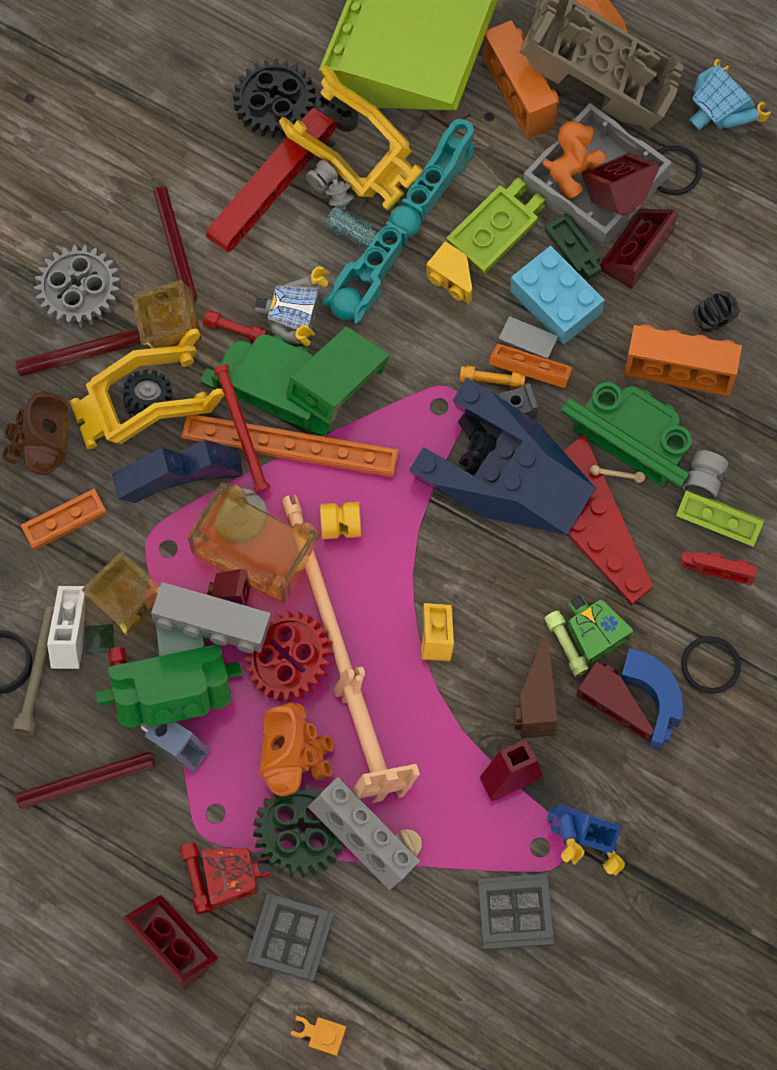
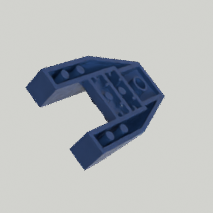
M466 378L452 401L457 409L500 433L496 440L494 451L488 453L477 473L473 476L423 447L409 471L414 478L483 518L568 535L596 490V487L538 422L492 391Z

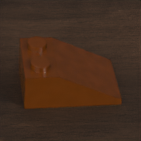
M542 638L521 692L519 705L514 706V729L520 730L521 738L554 736L558 719L548 638Z

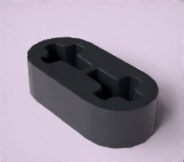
M321 93L317 95L315 108L337 122L336 128L343 132H350L357 127V110L335 96L329 101ZM329 102L331 103V108L329 106L322 108V103L325 105ZM342 116L345 118L351 116V121L347 119L343 122Z

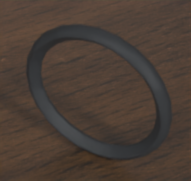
M670 145L657 150L660 154L674 150L689 155L696 165V176L692 183L683 189L669 190L660 185L657 190L667 195H682L692 190L698 184L702 173L698 157L691 150L683 146Z
M707 636L694 640L685 649L681 660L682 672L687 682L698 691L715 694L728 690L738 680L741 672L740 657L736 649L729 642L719 637ZM705 642H715L723 645L731 652L735 662V671L730 681L720 687L708 688L693 680L688 672L687 659L690 652L697 645Z

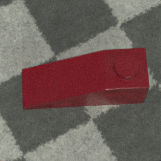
M596 662L578 688L576 697L649 742L654 730L624 681L617 675L618 672L612 666L605 663L601 665Z

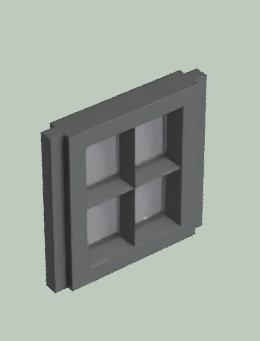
M547 874L478 879L483 950L554 945Z
M267 893L246 962L314 982L334 913Z

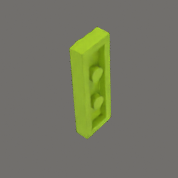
M689 489L686 490L676 514L680 518L754 547L764 523V519Z

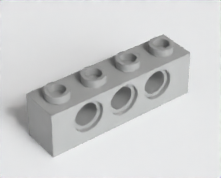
M338 777L308 806L388 890H391L420 861Z

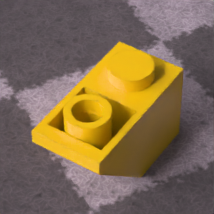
M445 241L426 264V276L435 286L439 287L441 285L447 289L456 300H463L469 304L472 301V284L467 255Z

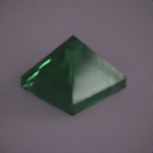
M113 624L85 626L87 654L104 653L115 647Z

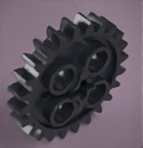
M277 59L274 60L273 65H269L268 61L264 60V67H260L255 63V71L247 68V77L239 76L240 84H235L236 93H233L234 110L237 111L238 119H243L244 127L251 125L252 133L260 129L261 136H264L267 131H270L272 138H274L276 132L280 131L282 137H285V132L279 120L285 117L292 124H295L297 120L301 121L312 108H315V85H312L311 77H306V70L303 69L298 72L297 64L289 68L288 60H285L282 65H279ZM289 89H294V90H295V91H292V92H287V90H289ZM258 104L263 105V106H261V107H254L255 105H258ZM280 111H287L284 114L279 113Z

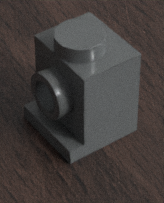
M530 383L525 384L524 387L498 394L500 398L530 418H537L538 406Z

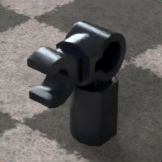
M463 413L458 424L470 440V445L467 448L469 450L468 453L462 455L459 464L467 466L464 471L475 475L480 467V461L484 460L489 452L494 451L496 438L491 434H487L481 422Z

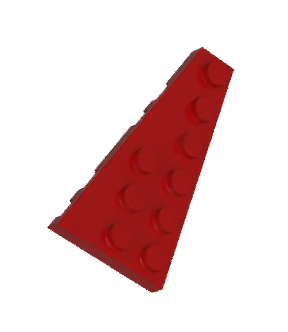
M584 434L566 448L564 452L596 487V490L567 536L621 596L633 606L653 589V584L603 474L594 476L590 473L591 466L599 465Z

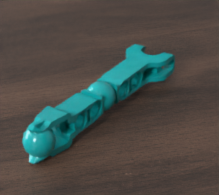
M456 119L450 124L442 135L435 153L423 169V172L410 187L407 199L403 198L402 206H397L391 211L389 219L385 224L386 227H383L378 232L356 263H347L334 282V288L323 299V306H330L332 313L338 319L344 321L353 320L354 325L361 322L365 312H368L381 296V281L401 254L402 245H406L408 238L418 233L424 217L430 213L453 179L461 174L472 160L474 145L471 141L474 137V128L469 121ZM458 129H465L467 131L463 138H455L454 135ZM431 179L439 180L435 184H431L428 181ZM417 199L424 200L421 204L414 203ZM387 240H395V241H396V242H395L394 244H392V245H387V244H385V242H386ZM373 260H379L382 262L379 265L370 264V262H372ZM353 279H361L363 283L371 284L363 299L355 289L347 287Z

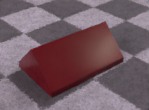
M639 209L599 264L602 272L628 288L633 289L673 233L678 215L677 211L672 209Z
M162 895L135 909L122 919L184 990L189 988L219 959Z

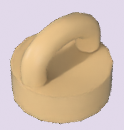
M406 829L396 834V837L415 856L419 855L422 841L415 831Z

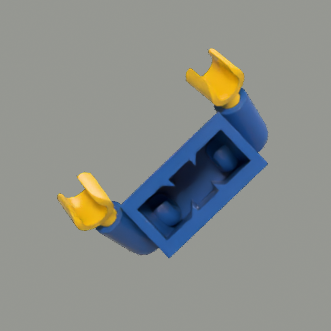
M564 804L551 808L547 817L548 822L552 824L551 832L562 836L563 843L567 844V847L561 853V858L564 862L567 863L571 859L573 865H575L583 857L584 850L579 845L581 844L602 850L604 855H608L609 859L603 863V867L608 874L617 875L624 868L625 863L623 859L615 853L617 850L615 844L622 825Z

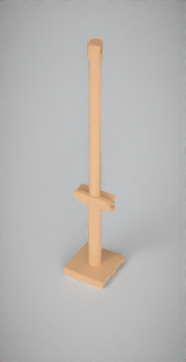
M288 495L282 499V504L290 521L324 628L329 632L327 638L333 642L330 647L334 652L333 656L340 674V679L334 688L336 697H342L343 704H348L370 773L361 776L352 792L360 800L370 797L372 803L383 801L387 794L391 792H396L398 798L404 797L420 775L417 764L387 769L361 691L362 681L365 677L364 668L362 666L356 667L353 671L306 529L298 497L294 495L290 501Z

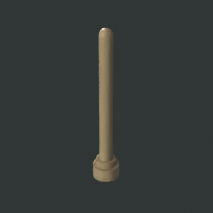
M52 605L45 608L22 712L18 714L17 718H14L12 731L20 735L33 736L36 728L35 717L32 715L48 649L47 643L54 612V606Z

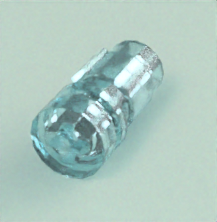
M339 205L332 209L325 222V228L332 232L336 230L335 233L337 235H344L347 239L366 249L378 234V231L373 229V225L359 217L357 219L354 218L353 213L346 212V209Z

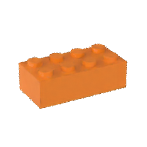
M510 20L486 31L483 39L482 60L523 134L529 140L555 129L559 98L556 91L548 86L547 77L538 73L526 56L520 54L525 38L521 29H516L514 23Z
M634 325L624 376L730 397L738 372L742 345H738L730 340H711L704 335L690 336L682 334L677 330L664 331L655 329L650 325Z

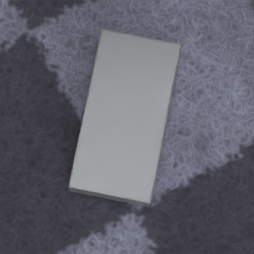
M509 316L498 342L511 348L549 359L558 341V336Z

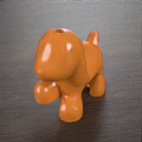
M576 121L564 123L559 130L558 141L564 150V156L554 161L543 160L542 162L543 166L549 170L551 177L557 182L560 194L566 199H571L583 191L581 184L576 182L572 176L593 169L607 160V156L602 150L597 149L591 153L587 152V147L594 137V130L591 126H585Z

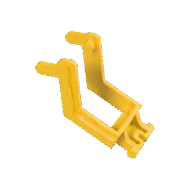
M324 65L321 68L325 75L321 81L324 88L320 93L329 101L335 96L366 116L390 141V150L366 178H361L338 152L306 133L305 131L308 128L303 122L297 120L295 124H292L285 117H282L279 122L289 139L329 163L346 183L350 184V187L358 196L373 198L378 192L385 199L382 203L383 207L390 211L404 194L400 186L403 185L409 189L423 170L417 164L412 167L405 160L412 151L409 148V142L381 111L341 84L334 71L327 65Z
M198 329L189 330L177 346L133 350L85 384L89 395L81 400L74 398L69 401L77 423H84L79 429L88 450L94 449L97 446L96 440L102 436H105L109 441L123 444L159 419L211 413L224 397L222 389L213 390L209 395H207V392H200L192 399L153 403L125 423L120 424L108 393L109 386L140 366L180 362L182 367H187L193 364V358L197 353L193 345L200 337Z

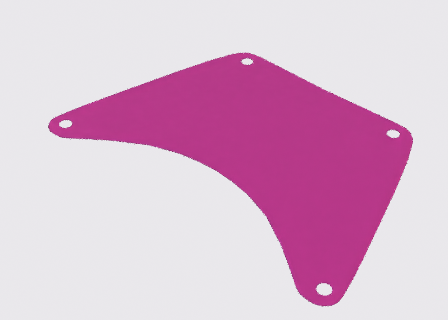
M442 385L425 389L326 435L329 438L399 449L394 478L277 458L261 466L265 481L269 482L271 488L256 493L264 501L268 517L265 528L254 539L241 543L227 540L215 528L212 516L214 504L225 492L237 488L250 489L255 492L253 487L256 485L251 471L194 500L163 519L153 528L146 539L145 554L154 602L162 582L207 595L209 583L214 582L216 573L245 569L247 570L251 585L248 607L271 613L272 622L274 621V613L284 617L285 610H288L293 615L296 611H299L303 614V617L306 614L312 616L313 621L316 619L322 624L320 628H324L290 521L282 504L284 497L289 495L291 501L293 496L297 495L306 529L353 671L356 667L361 666L365 671L361 691L387 769L417 764L420 773L404 797L398 798L396 792H391L381 802L372 803L370 797L362 798L361 801L395 836L401 830L406 829L413 830L420 836L422 848L419 855L416 856L420 860L416 866L483 871L543 872L550 871L560 865L563 860L561 853L565 850L567 844L563 843L562 836L551 832L552 824L548 822L549 812L521 788L491 802L480 780V776L492 761L462 730L438 691L427 661L421 659V640L418 633L414 606L413 569L418 531L433 488L414 478L409 469L423 447L447 460L462 430L458 421L464 412L457 409L452 401L457 394L456 390ZM441 398L448 403V410L445 414L435 415L431 412L430 404L434 399ZM359 502L361 537L346 538L343 534H340L338 539H322L320 504L336 503L338 507H342L343 503ZM171 540L177 544L178 551L173 557L165 558L159 553V546L163 541ZM289 632L286 635L285 642H288L291 639L293 634L292 632ZM276 640L272 642L279 651L289 658L290 662L298 666L302 672H305V667L292 658L288 653L289 651L282 648ZM205 641L206 646L216 645L211 641ZM227 643L225 646L220 645L224 664L239 661L243 674L242 676L228 678L229 687L232 692L231 702L223 708L210 709L203 716L177 721L179 725L192 732L210 749V752L195 773H192L183 766L192 821L196 831L211 843L223 847L248 848L251 852L262 853L264 847H255L256 841L260 838L253 837L254 829L259 828L254 826L253 822L255 818L259 817L256 814L258 808H265L263 805L264 799L272 800L271 796L273 793L258 773L264 736L263 716L266 711L285 703H300L306 709L305 721L312 723L316 727L317 737L329 735L333 740V751L323 756V761L327 760L331 764L332 775L324 780L317 781L313 777L310 767L308 771L302 772L300 791H304L308 784L310 785V793L314 794L318 788L321 789L322 793L337 777L352 791L361 776L370 773L348 704H343L342 697H336L334 688L340 679V674L333 655L326 659L333 665L324 668V671L329 676H320L321 687L315 684L312 685L314 694L311 695L303 691V700L294 695L293 702H289L285 698H283L282 702L274 699V696L269 698L264 695V692L256 690L257 684L249 681L253 674L246 672L245 669L251 663L245 661L244 657L250 656L251 653L243 652L237 646ZM311 649L305 652L304 660L311 655ZM274 652L267 657V663L272 661ZM292 670L286 674L285 681L292 677ZM213 804L221 805L226 812L224 820L218 824H213L206 818V811ZM311 811L306 813L307 817L311 820L319 819ZM286 813L277 815L283 822L291 821L290 816ZM296 827V829L299 830L300 834H304V832L301 831L300 827ZM319 827V828H318V829H321V830L325 831V828H324V827ZM536 838H544L549 842L550 851L544 857H536L531 853L530 845ZM284 840L280 842L284 849L290 850L294 848L293 844L289 841ZM309 840L310 845L314 848L322 847V843L319 840ZM340 843L344 848L341 854L335 853L338 857L336 861L361 862L343 843Z

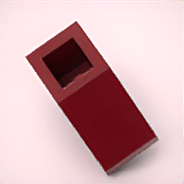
M527 739L500 750L480 776V780L491 802L544 778L538 760Z

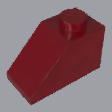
M237 569L216 573L214 582L209 583L207 595L247 606L251 590L247 570Z

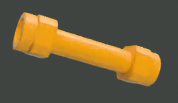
M461 366L460 382L464 383L466 378H469L476 382L509 385L510 390L524 387L525 376L519 373L512 372V375L475 371L474 366Z

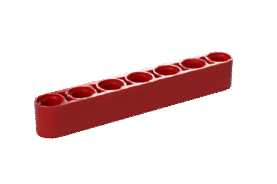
M312 108L301 120L308 128L305 132L324 144L331 137L337 125L334 119L317 108ZM286 137L211 224L206 238L227 253L233 251L315 154Z

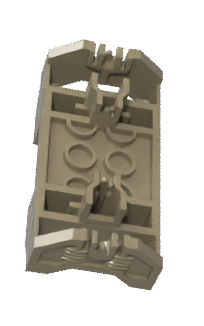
M536 0L535 6L537 10L531 29L522 43L520 54L526 56L538 73L557 84L568 74L574 76L604 94L605 97L601 110L621 122L640 125L650 129L664 117L676 96L679 85L676 81L681 77L679 73L684 67L678 58L674 56L667 57L575 0ZM550 25L544 47H541L538 44ZM655 77L659 84L655 90L654 102L650 109L647 110L640 105L645 85Z

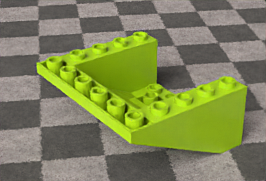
M347 0L319 71L325 77L321 68L327 65L334 71L341 84L377 108L457 110L498 0Z

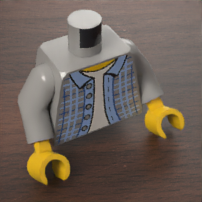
M318 266L307 277L284 284L283 286H276L272 299L257 298L255 312L268 315V328L273 335L282 337L288 344L302 343L306 347L310 345V336L315 335L312 329L320 302V293L317 286L318 284L322 287L328 285V280L323 276L328 275L329 272L323 267Z

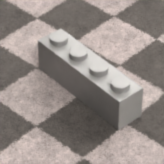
M164 582L161 583L151 612L153 622L162 629H180L190 637L198 638L199 636L210 638V641L223 646L227 643L232 644L246 653H253L254 651L261 653L271 623V613Z

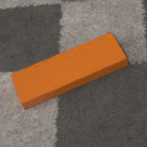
M499 343L495 346L489 359L490 365L561 388H566L573 371L571 366Z
M94 488L21 524V527L34 551L107 515V511Z

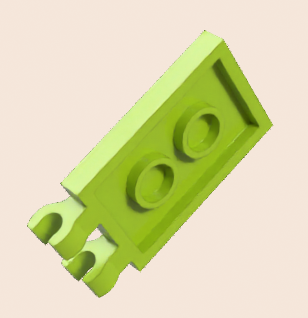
M519 177L507 189L501 185L495 189L446 238V242L467 255L468 262L483 275L538 223V216L536 214H539L545 208L543 204L545 199L538 193L526 205H523L517 199L526 192L524 188L526 183Z

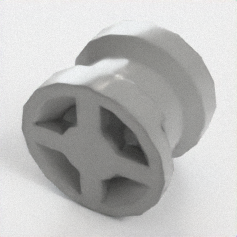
M320 160L316 164V168L306 174V179L315 190L324 193L328 189V185L333 183L332 180L338 179V174L329 163Z

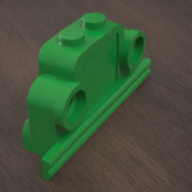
M261 335L256 338L253 345L245 341H238L230 346L221 364L218 366L229 365L230 370L228 373L238 400L314 434L326 437L332 424L329 425L286 396L290 377L313 357L308 349L302 346H292L285 339L276 335L273 337ZM207 368L200 379V383L215 390L222 389L218 375H214L213 370Z
M604 382L595 387L592 397L585 407L571 398L562 407L561 412L574 420V432L580 436L585 434L588 441L635 471L643 472L646 478L660 487L664 488L671 481L681 488L690 473L680 468L679 465L690 449L692 442L691 434L686 428L678 426L680 419L674 407L654 399L653 395L646 389L629 386L621 391L616 384Z
M216 644L108 667L112 688L96 691L95 695L98 706L115 703L116 717L120 725L136 727L144 723L148 726H157L203 716L210 709H220L227 706L232 700L228 678L242 676L243 674L239 661L224 664L220 645Z

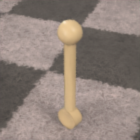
M593 465L590 468V473L594 476L605 474L634 479L636 483H641L645 480L643 472L632 474L601 469L597 465Z

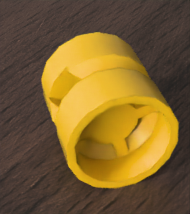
M359 502L343 503L342 507H338L336 503L320 504L322 539H338L340 534H343L346 538L361 537Z

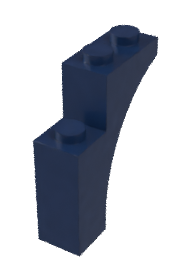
M204 439L181 452L160 448L113 473L112 477L117 498L137 503L155 493L178 485L214 478H236L242 475L243 471L241 457L237 449Z

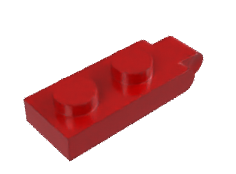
M686 551L682 553L680 558V565L694 572L750 586L754 581L757 567L752 566L746 560L737 559L732 561L724 559L718 553L704 554Z

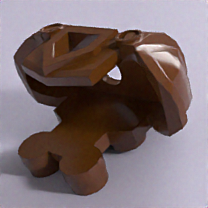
M46 391L35 393L29 399L25 409L21 408L16 416V424L8 423L4 437L12 441V444L5 446L2 459L16 464L20 452H22L24 465L29 471L39 475H49L61 465L67 454L66 447L69 428V405L67 401L54 393ZM43 421L53 424L50 433L43 428Z

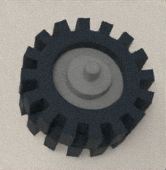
M144 369L141 375L139 371L134 372V377L130 375L127 378V382L125 381L124 408H127L129 415L134 413L135 416L153 403L172 401V386H170L169 379L165 380V375L162 373L157 376L156 370H152V374H148V369Z

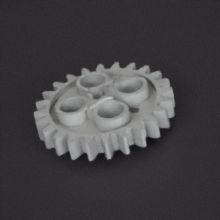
M73 245L72 252H68L63 247V255L53 252L54 260L45 259L47 268L39 267L38 269L42 276H35L38 285L34 286V290L38 294L36 299L38 304H41L42 311L47 312L49 319L56 317L58 324H62L66 319L69 327L73 325L74 321H77L79 326L82 327L84 320L93 325V317L95 316L103 320L101 312L104 311L110 314L109 304L117 305L114 296H120L121 294L118 288L121 286V281L118 278V269L114 268L113 260H108L106 253L99 255L97 248H94L89 253L87 245H84L81 251H78L76 245ZM80 267H86L82 272L76 271ZM64 281L62 285L55 286L57 282ZM101 286L99 290L91 291L93 287ZM73 300L79 301L75 305H68Z

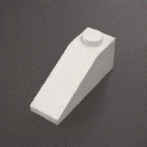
M58 586L47 643L51 668L79 669L84 636L86 586Z

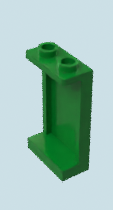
M346 326L290 377L286 396L330 425L336 419L340 406L376 372L382 374L385 371L390 354Z

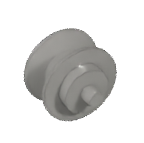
M337 179L332 180L333 184L326 189L325 194L332 195V199L328 202L330 206L341 207L344 210L354 196L346 191L350 188L349 183L338 182Z

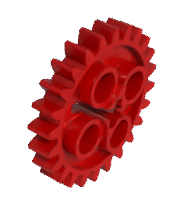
M285 610L284 617H282L278 613H274V621L270 623L261 653L254 651L250 656L244 657L245 661L251 663L245 669L246 672L253 674L249 681L257 684L256 690L264 692V695L269 698L274 696V699L282 702L283 698L293 702L294 695L303 700V691L311 695L314 694L312 685L315 684L321 687L320 676H329L324 671V668L333 665L326 660L327 657L334 655L333 651L326 648L333 643L330 639L324 638L329 632L324 628H320L322 624L316 619L313 621V617L309 614L303 617V614L299 611H296L293 615L288 610ZM289 632H292L293 634L291 639L288 642H285L286 635ZM276 640L282 648L289 651V655L305 667V672H302L298 666L290 662L289 658L279 651L272 642ZM311 649V655L304 660L305 652ZM274 652L272 661L267 663V657ZM292 670V677L285 681L286 674Z

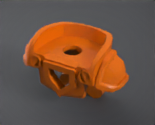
M300 703L282 704L269 709L263 716L264 736L258 773L268 788L278 796H288L295 793L300 787L302 772L308 771L310 767L311 773L317 781L324 780L332 775L331 764L327 760L323 761V756L333 751V740L329 735L317 737L316 727L312 723L305 721L306 709Z

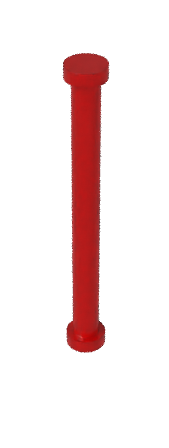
M221 365L214 368L213 372L214 375H218L256 485L253 487L254 491L258 493L271 487L269 482L265 481L228 373L230 370L229 365Z

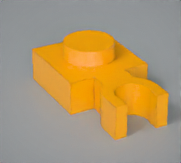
M296 1016L295 1020L303 1023L305 1029L301 1033L291 1031V1036L300 1039L305 1037L311 1038L309 1048L338 1056L346 1026L319 1017L314 1026L305 1018Z

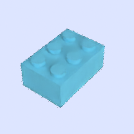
M549 246L511 277L510 292L550 333L558 336V341L562 345H565L603 313L605 300L552 246Z

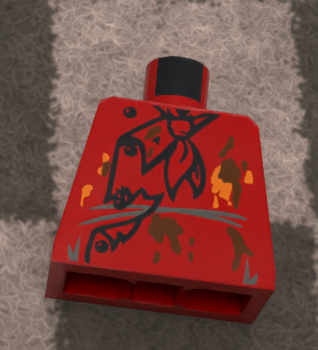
M248 848L201 850L210 902L214 910L258 893L255 879L272 876L271 867L268 866L269 858L252 862Z

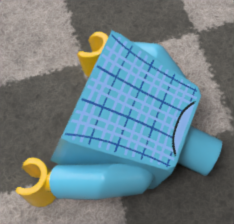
M715 60L713 67L698 75L692 99L700 110L689 120L699 131L710 120L719 129L753 121L765 122L771 114L770 111L767 113L762 112L766 106L764 102H760L756 109L753 108L755 104L751 97L727 74L729 66L727 65L725 68L720 67L721 60Z

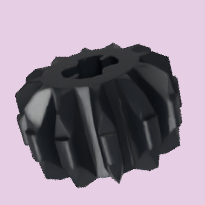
M722 291L701 301L699 305L695 306L692 314L702 332H712L731 323L733 319L738 317L740 309L737 300L732 296L731 292Z

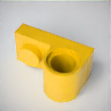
M424 603L421 659L450 662L454 646L452 605Z

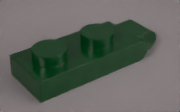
M567 213L545 225L544 231L578 274L582 272L586 279L589 280L602 272L598 264L600 262L599 255Z

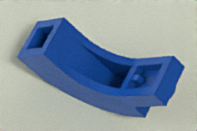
M629 648L621 678L625 684L643 689L654 700L657 709V719L649 747L660 750L663 742L669 743L673 727L668 726V724L678 727L683 714L681 690L674 675L661 661L647 653Z

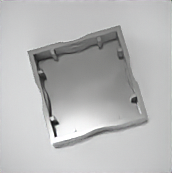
M591 103L573 120L593 128L594 137L587 147V152L591 153L597 149L602 150L607 156V160L602 164L626 153L658 164L659 170L644 204L657 191V188L668 179L672 163L670 160L645 142L628 134L616 121ZM559 141L547 148L525 171L523 181L526 183V186L524 188L533 197L537 193L545 199L543 204L557 215L562 216L567 213L584 235L604 249L644 204L636 207L635 212L625 216L596 205L590 200L582 173L574 175L572 178L581 184L583 191L571 199L563 197L559 192L557 182L551 177L549 170L542 164L543 160L554 161L564 156V150Z

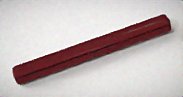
M156 187L153 192L183 301L185 303L195 302L197 294L167 187Z
M139 327L16 361V369L19 376H24L146 342L145 333Z
M145 752L16 794V802L20 809H24L153 768L155 762L151 752Z

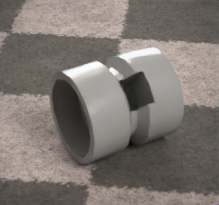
M696 451L691 463L692 470L688 472L690 475L683 484V490L686 492L689 489L716 500L721 486L720 480L724 478L729 464L728 461L711 451Z

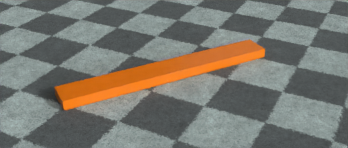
M201 415L186 416L181 436L183 442L196 444L206 439L244 452L234 421ZM246 423L256 454L394 478L399 449Z

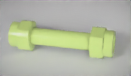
M559 611L548 614L544 619L550 632H555L570 661L568 667L571 673H573L575 678L586 674L590 669L584 656L580 657L564 627L566 622Z

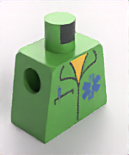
M579 595L568 603L569 608L575 615L568 622V631L581 657L584 656L588 667L631 639L633 634L632 628L603 600H599L589 606L584 598Z

